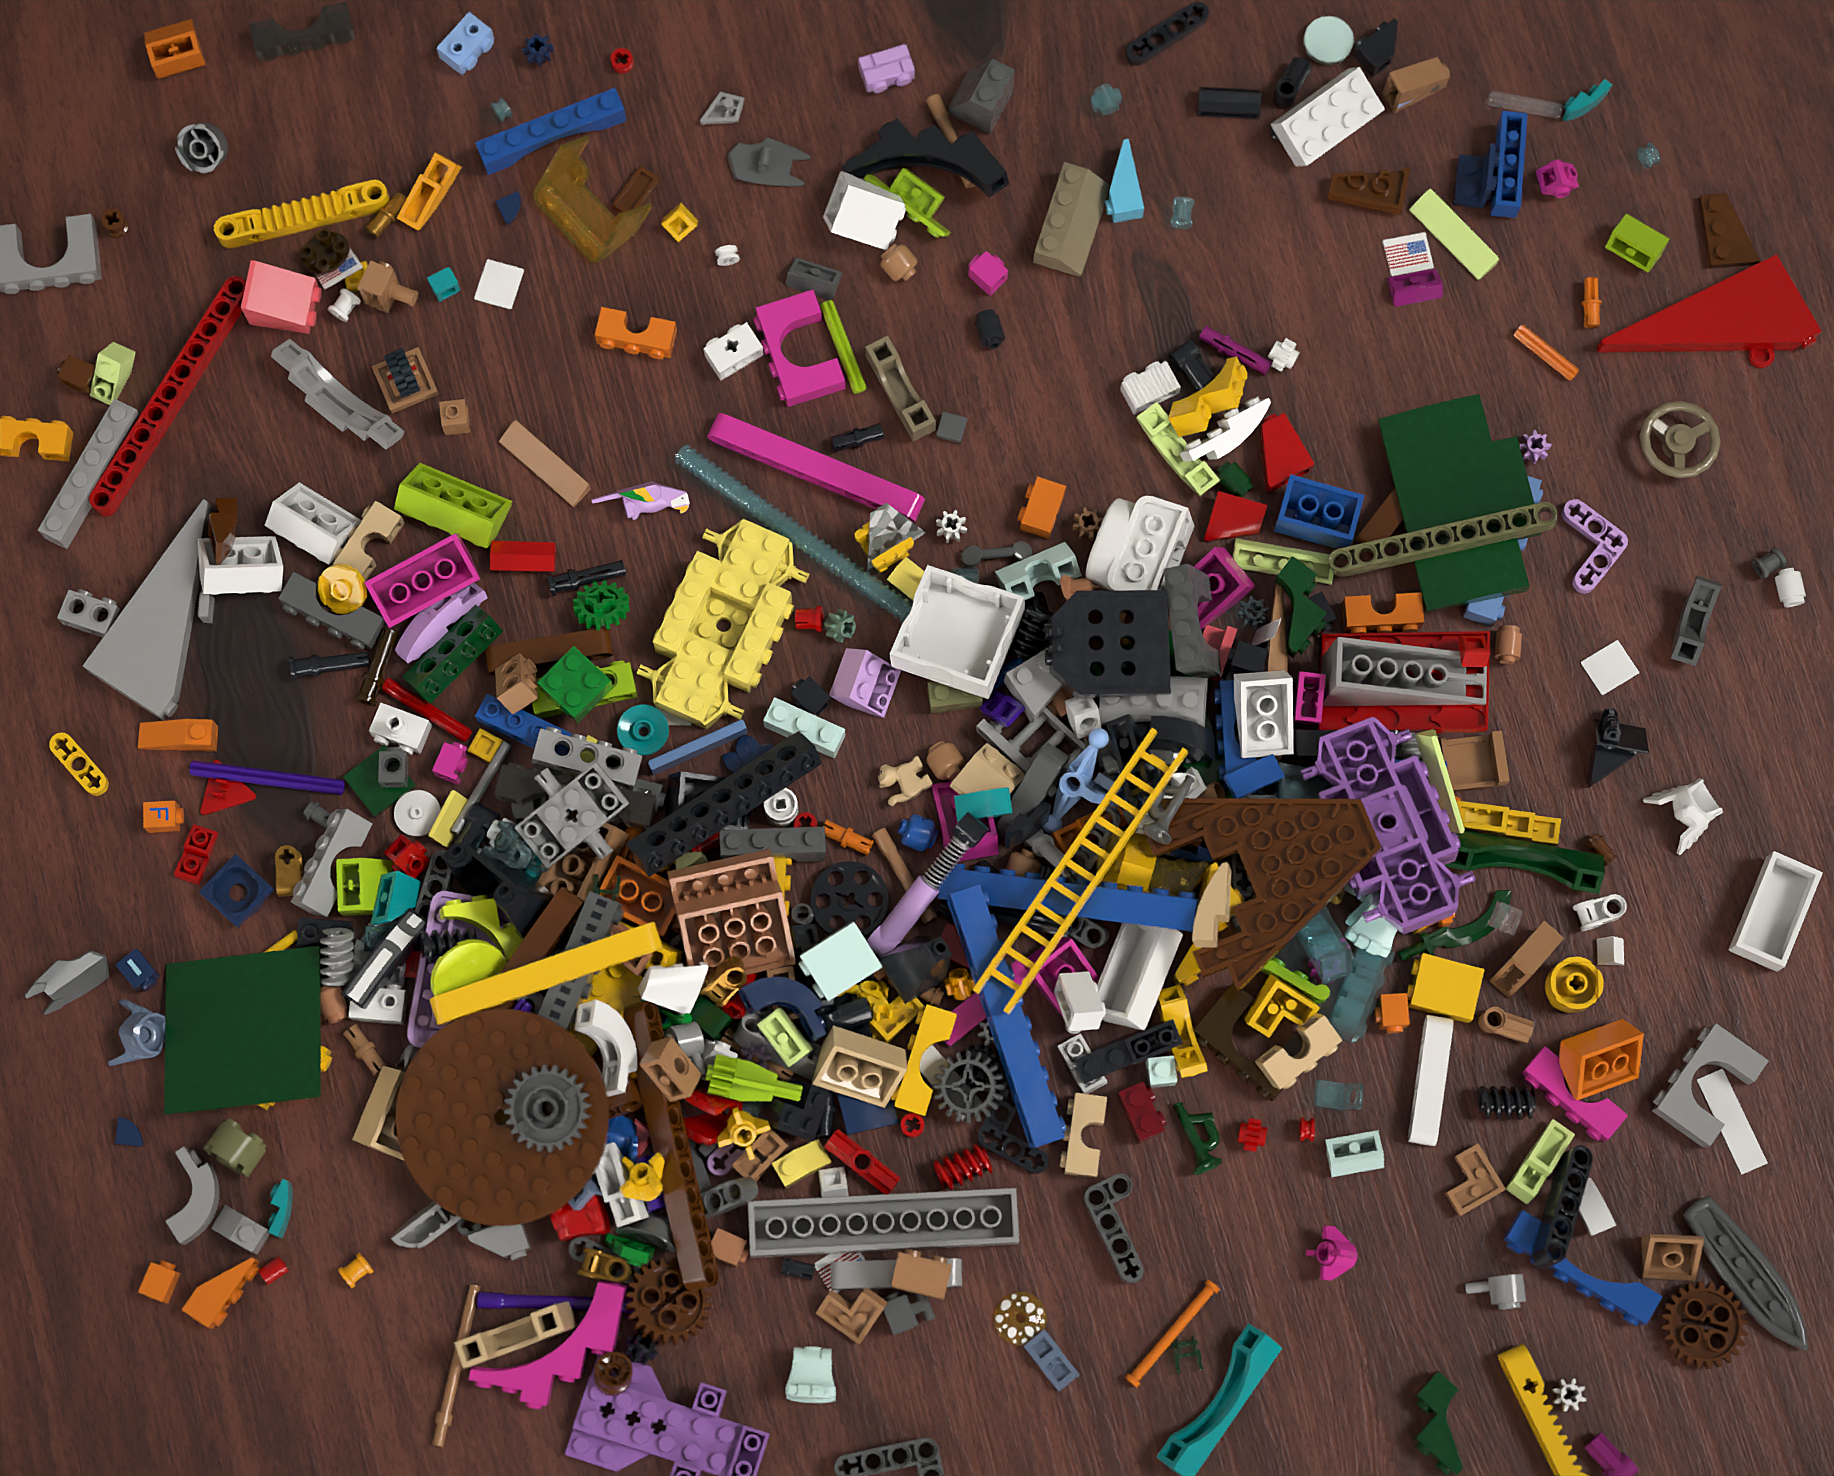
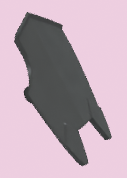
M766 138L763 142L753 145L736 143L727 154L735 180L773 186H804L803 181L790 175L793 161L810 159L808 154L799 149Z
M88 950L72 960L58 959L31 985L25 993V997L29 998L45 991L53 1000L43 1011L44 1015L61 1009L64 1005L83 996L106 979H109L106 955Z

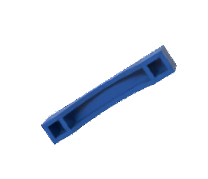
M613 88L475 143L485 170L490 175L512 166L530 152L555 140L581 132L604 130L627 120L616 89Z
M1522 1210L1518 1212L1502 1240L1508 1243L1507 1247L1517 1254L1523 1252L1530 1256V1262L1535 1265L1532 1259V1250L1541 1221ZM1566 1258L1549 1267V1269L1554 1271L1553 1276L1564 1283L1570 1281L1577 1285L1576 1290L1589 1298L1593 1295L1601 1300L1599 1304L1611 1312L1617 1310L1624 1315L1623 1319L1633 1326L1647 1324L1662 1298L1661 1295L1640 1282L1612 1283L1596 1279L1579 1270Z

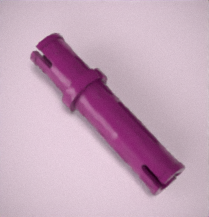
M1207 325L1198 338L1218 349V353L1237 357L1241 363L1262 373L1264 376L1272 364L1271 360L1269 361L1231 340V336L1228 334L1224 336Z

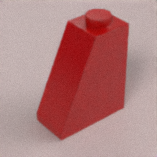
M1285 413L1278 416L1272 414L1265 418L1260 429L1265 491L1267 494H1270L1287 485L1290 474L1302 477L1310 473L1315 463Z

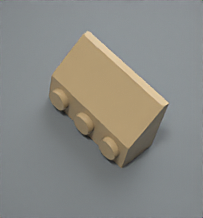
M832 1026L822 1044L812 1084L885 1108L907 1071L906 1050Z
M382 1066L352 1140L404 1161L398 1142L395 1122L397 1099L405 1072Z

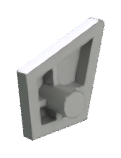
M720 92L701 118L700 123L702 125L738 123L745 99Z

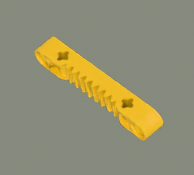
M370 180L343 187L337 192L331 191L328 195L322 193L320 197L302 198L300 202L293 200L291 204L282 203L279 207L273 205L271 209H253L223 216L215 222L214 232L221 245L226 248H236L379 213V209L387 205L390 197L385 185L381 181ZM375 193L381 194L378 199H370ZM234 229L231 235H223L226 230Z
M1520 1344L1499 1354L1500 1365L1554 1475L1588 1476L1579 1472L1582 1469L1581 1465H1573L1577 1456L1568 1455L1572 1446L1563 1445L1567 1436L1558 1435L1562 1426L1553 1425L1557 1416H1549L1548 1412L1553 1407L1552 1405L1544 1406L1543 1404L1548 1398L1547 1395H1541L1544 1390L1543 1379L1525 1345ZM1526 1381L1532 1382L1534 1385L1530 1388L1531 1392L1529 1390L1524 1391L1523 1389Z

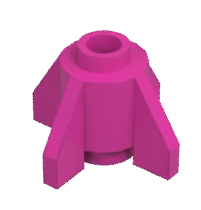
M1325 1225L1323 1226L1322 1239H1326V1241L1321 1242L1317 1250H1306V1256L1317 1257L1318 1261L1324 1265L1320 1269V1280L1332 1281L1351 1269L1357 1261L1358 1255L1354 1244L1336 1227Z

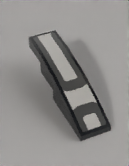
M409 908L374 948L342 992V995L360 1008L366 1009L380 987L384 988L398 966L403 967L419 943L421 932L426 929L427 919L412 908Z

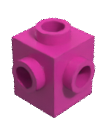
M1554 160L1535 170L1542 194L1563 198L1568 196L1571 190L1579 187L1576 179L1577 172L1571 163Z

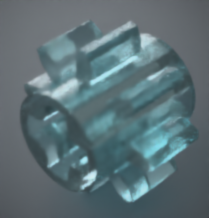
M1104 84L1093 91L1094 96H1091L1092 100L1090 101L1094 112L1100 110L1102 115H1110L1119 109L1118 104L1122 103V96L1119 88L1112 90L1110 84Z
M1250 596L1247 604L1243 601L1240 602L1239 606L1243 611H1239L1237 617L1243 618V627L1249 624L1253 626V629H1256L1259 621L1263 624L1266 623L1267 619L1263 614H1267L1269 608L1263 607V598L1257 601ZM1250 608L1257 613L1256 617H1253L1252 613H1248Z

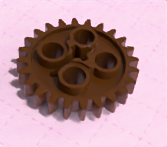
M663 1257L660 1259L658 1266L653 1260L649 1263V1269L641 1266L639 1269L640 1274L635 1273L632 1277L635 1283L630 1282L627 1286L632 1292L627 1293L624 1298L632 1301L625 1306V1310L633 1311L628 1320H637L634 1329L642 1327L644 1329L642 1333L643 1338L649 1333L652 1334V1343L660 1337L662 1345H665L668 1339H671L672 1344L676 1345L679 1337L685 1343L689 1339L688 1333L695 1337L698 1334L696 1328L702 1330L705 1326L702 1320H708L710 1314L704 1310H710L712 1307L711 1303L705 1301L712 1296V1293L704 1292L705 1289L689 1291L687 1289L678 1295L673 1303H668L655 1316H651L650 1312L660 1307L665 1299H670L685 1285L680 1266L676 1265L675 1258L673 1257L669 1264H666ZM664 1279H673L676 1283V1287H668L665 1284ZM651 1294L656 1299V1303H647L644 1295ZM689 1299L693 1304V1308H685L681 1300ZM661 1315L670 1316L673 1324H664L661 1320Z
M1698 1281L1696 1289L1692 1283L1686 1284L1687 1292L1682 1288L1676 1289L1679 1297L1670 1295L1669 1299L1673 1304L1663 1305L1668 1314L1660 1315L1661 1319L1667 1321V1325L1660 1326L1661 1330L1668 1332L1662 1340L1671 1341L1667 1350L1676 1349V1359L1685 1356L1684 1365H1689L1694 1361L1695 1369H1699L1702 1363H1704L1706 1370L1711 1369L1712 1361L1717 1368L1722 1367L1721 1359L1727 1363L1732 1362L1730 1353L1735 1356L1739 1355L1740 1352L1736 1346H1745V1342L1740 1339V1336L1749 1334L1747 1331L1742 1330V1326L1749 1324V1321L1741 1320L1740 1316L1746 1313V1310L1737 1309L1741 1301H1731L1733 1292H1728L1724 1295L1723 1285L1714 1290L1713 1282H1708L1705 1288L1703 1282ZM1690 1302L1698 1306V1314L1695 1317L1690 1315L1687 1310ZM1717 1307L1721 1308L1725 1313V1318L1722 1322L1717 1321L1714 1317V1311ZM1684 1318L1693 1322L1705 1320V1324L1726 1327L1727 1332L1713 1328L1704 1330L1699 1325L1684 1324L1681 1322V1319ZM1686 1328L1691 1329L1694 1333L1692 1343L1684 1340L1683 1333ZM1712 1334H1716L1721 1340L1718 1349L1713 1348L1710 1344Z

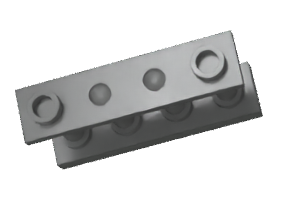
M1046 707L1033 724L1029 722L1012 740L1009 739L1008 741L1000 734L1004 726L995 721L988 723L983 719L977 725L976 732L993 748L997 749L1000 754L1017 765L1024 773L1028 772L1036 756L1047 743L1056 747L1065 739L1075 748L1070 754L1066 766L1055 779L1045 796L1049 802L1056 797L1057 782L1065 774L1070 763L1090 744L1084 738L1081 740L1077 739L1076 735ZM1046 721L1057 732L1031 758H1025L1019 752L1021 750L1020 746Z

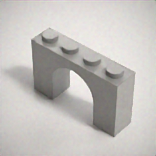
M86 214L66 217L67 251L58 263L46 268L33 267L24 261L22 234L16 224L0 226V291L6 294H15L19 290L24 289L39 291L47 286L67 287L70 283L77 282L91 284L95 280L102 279L97 224L93 216Z
M1717 1023L1709 1028L1707 1026L1703 1028L1697 1037L1700 1042L1696 1048L1693 1049L1691 1047L1682 1058L1685 1064L1680 1070L1676 1068L1667 1081L1671 1084L1667 1090H1661L1653 1100V1103L1656 1105L1652 1112L1704 1149L1711 1146L1725 1124L1701 1108L1692 1095L1691 1082L1697 1069L1708 1064L1718 1065L1749 1085L1755 1082L1769 1061Z

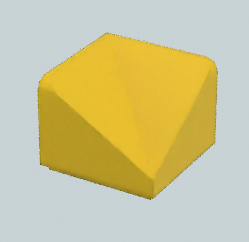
M680 203L662 219L661 225L679 242L697 226L698 220Z

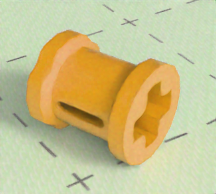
M358 1253L356 1255L357 1258L344 1268H338L339 1273L351 1288L355 1287V1282L364 1275L374 1272L361 1253Z

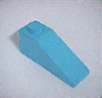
M1129 139L1123 140L1108 200H1105L1107 215H1112L1113 223L1142 218L1144 212Z

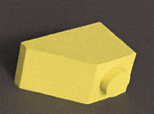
M819 1139L781 1157L773 1162L772 1166L785 1189L832 1163Z

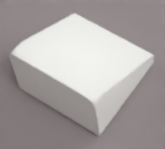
M844 1166L818 1170L822 1198L849 1197Z

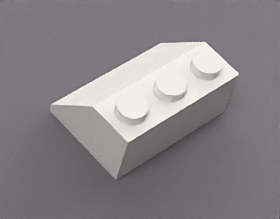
M298 483L273 501L265 526L329 565L334 561L333 558L338 549L344 548L349 541L348 535L355 526L358 527L362 520L303 484Z
M275 536L236 537L230 553L221 564L215 563L209 538L198 539L199 571L203 594L270 593L272 591H282L283 563Z

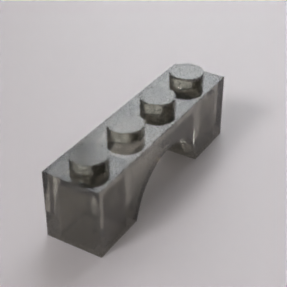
M347 2L322 7L318 20L311 27L302 31L284 29L274 18L249 23L254 49L259 61H271L278 56L287 54L297 55L304 50H319L325 48L326 45L335 43L345 44L352 39H356Z

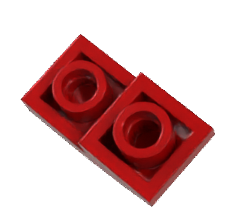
M193 824L183 846L184 852L174 872L176 878L200 885L218 838V832Z

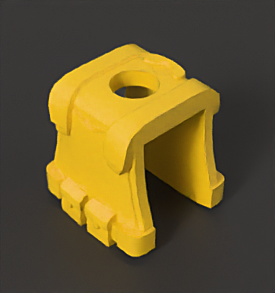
M870 521L864 524L862 529L855 532V539L859 542L867 556ZM912 537L900 542L871 561L879 574L887 570L888 566L898 560H903L905 557L910 556L908 550L914 546Z

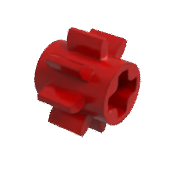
M1249 1118L1248 1124L1241 1123L1238 1142L1244 1143L1243 1150L1256 1152L1257 1146L1264 1147L1267 1127L1261 1126L1262 1120Z

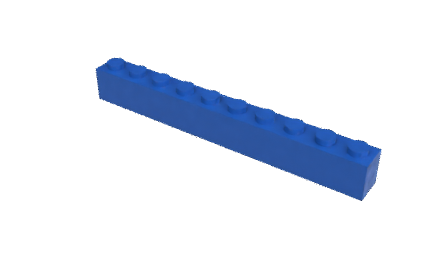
M957 863V865H954V869L948 872L949 876H945L946 880L940 883V887H938L940 892L937 898L946 900V896L951 893L980 884L981 889H985L988 894V905L1027 910L1048 879L1040 878V873L1025 872V876L1015 875L1016 870L1000 869L999 873L990 872V867L975 865L974 870L965 869V864ZM1059 876L1056 882L1079 897L1082 896L1091 883L1089 880L1076 878V883L1066 882V877ZM1102 882L1101 886L1095 888L1077 917L1193 932L1194 921L1201 899L1195 898V893L1179 891V896L1169 895L1168 889L1153 888L1152 893L1144 892L1143 886L1127 885V889L1117 888L1118 883ZM1054 888L1050 889L1041 902L1042 905L1054 913L1069 915L1076 904Z
M980 884L946 896L975 985L1004 944L1002 939L998 940L995 931L998 929L995 916L989 913L987 907L989 897L986 890L981 889ZM1004 957L996 970L1009 979L1014 980V971L1010 964L1007 965ZM991 975L978 995L1030 1149L1065 1138L1063 1133L1066 1131L1064 1120L1061 1116L1058 1117L1055 1106H1057L1056 1096L1053 1091H1049L1046 1082L1049 1080L1048 1072L1045 1066L1040 1064L1038 1043L1036 1040L1032 1041L1029 1032L1032 1030L1030 1019L1027 1015L1023 1014L1021 1008L1023 998H1020L1009 1015L1003 1010L1016 991Z

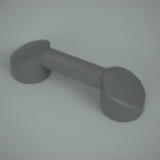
M1017 541L1012 547L980 549L972 545L963 550L961 562L970 569L978 567L982 559L1012 557L1015 562H1019L1032 556V548L1024 541Z
M1112 754L1102 756L1108 775L1111 776L1117 773L1119 777L1120 771L1116 757ZM1127 797L1128 803L1139 810V799ZM1121 808L1127 824H1131L1135 816Z

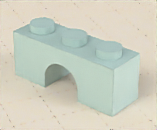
M1066 542L995 571L1000 589L1023 596L1024 600L1035 596L1032 588L1041 581L1052 580L1059 586L1061 585L1060 579L1062 575H1068L1073 579L1082 576L1076 556Z
M775 697L763 720L765 728L787 738L789 735L791 736L800 731L815 745L818 752L834 759L845 738L844 728Z

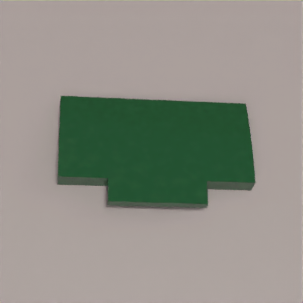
M1480 394L1440 402L1378 419L1406 533L1535 504L1517 436L1496 441L1491 440ZM1516 518L1513 521V525L1516 527H1523L1527 523L1524 518ZM1496 523L1490 524L1487 527V530L1491 533H1497L1501 529V526ZM1467 529L1461 535L1463 538L1470 539L1476 533L1471 529ZM1542 532L1414 561L1426 612L1527 592L1530 584L1518 540L1540 536ZM1441 535L1436 539V542L1444 545L1449 542L1450 538L1446 535ZM1415 541L1410 547L1413 550H1421L1425 544L1421 541Z

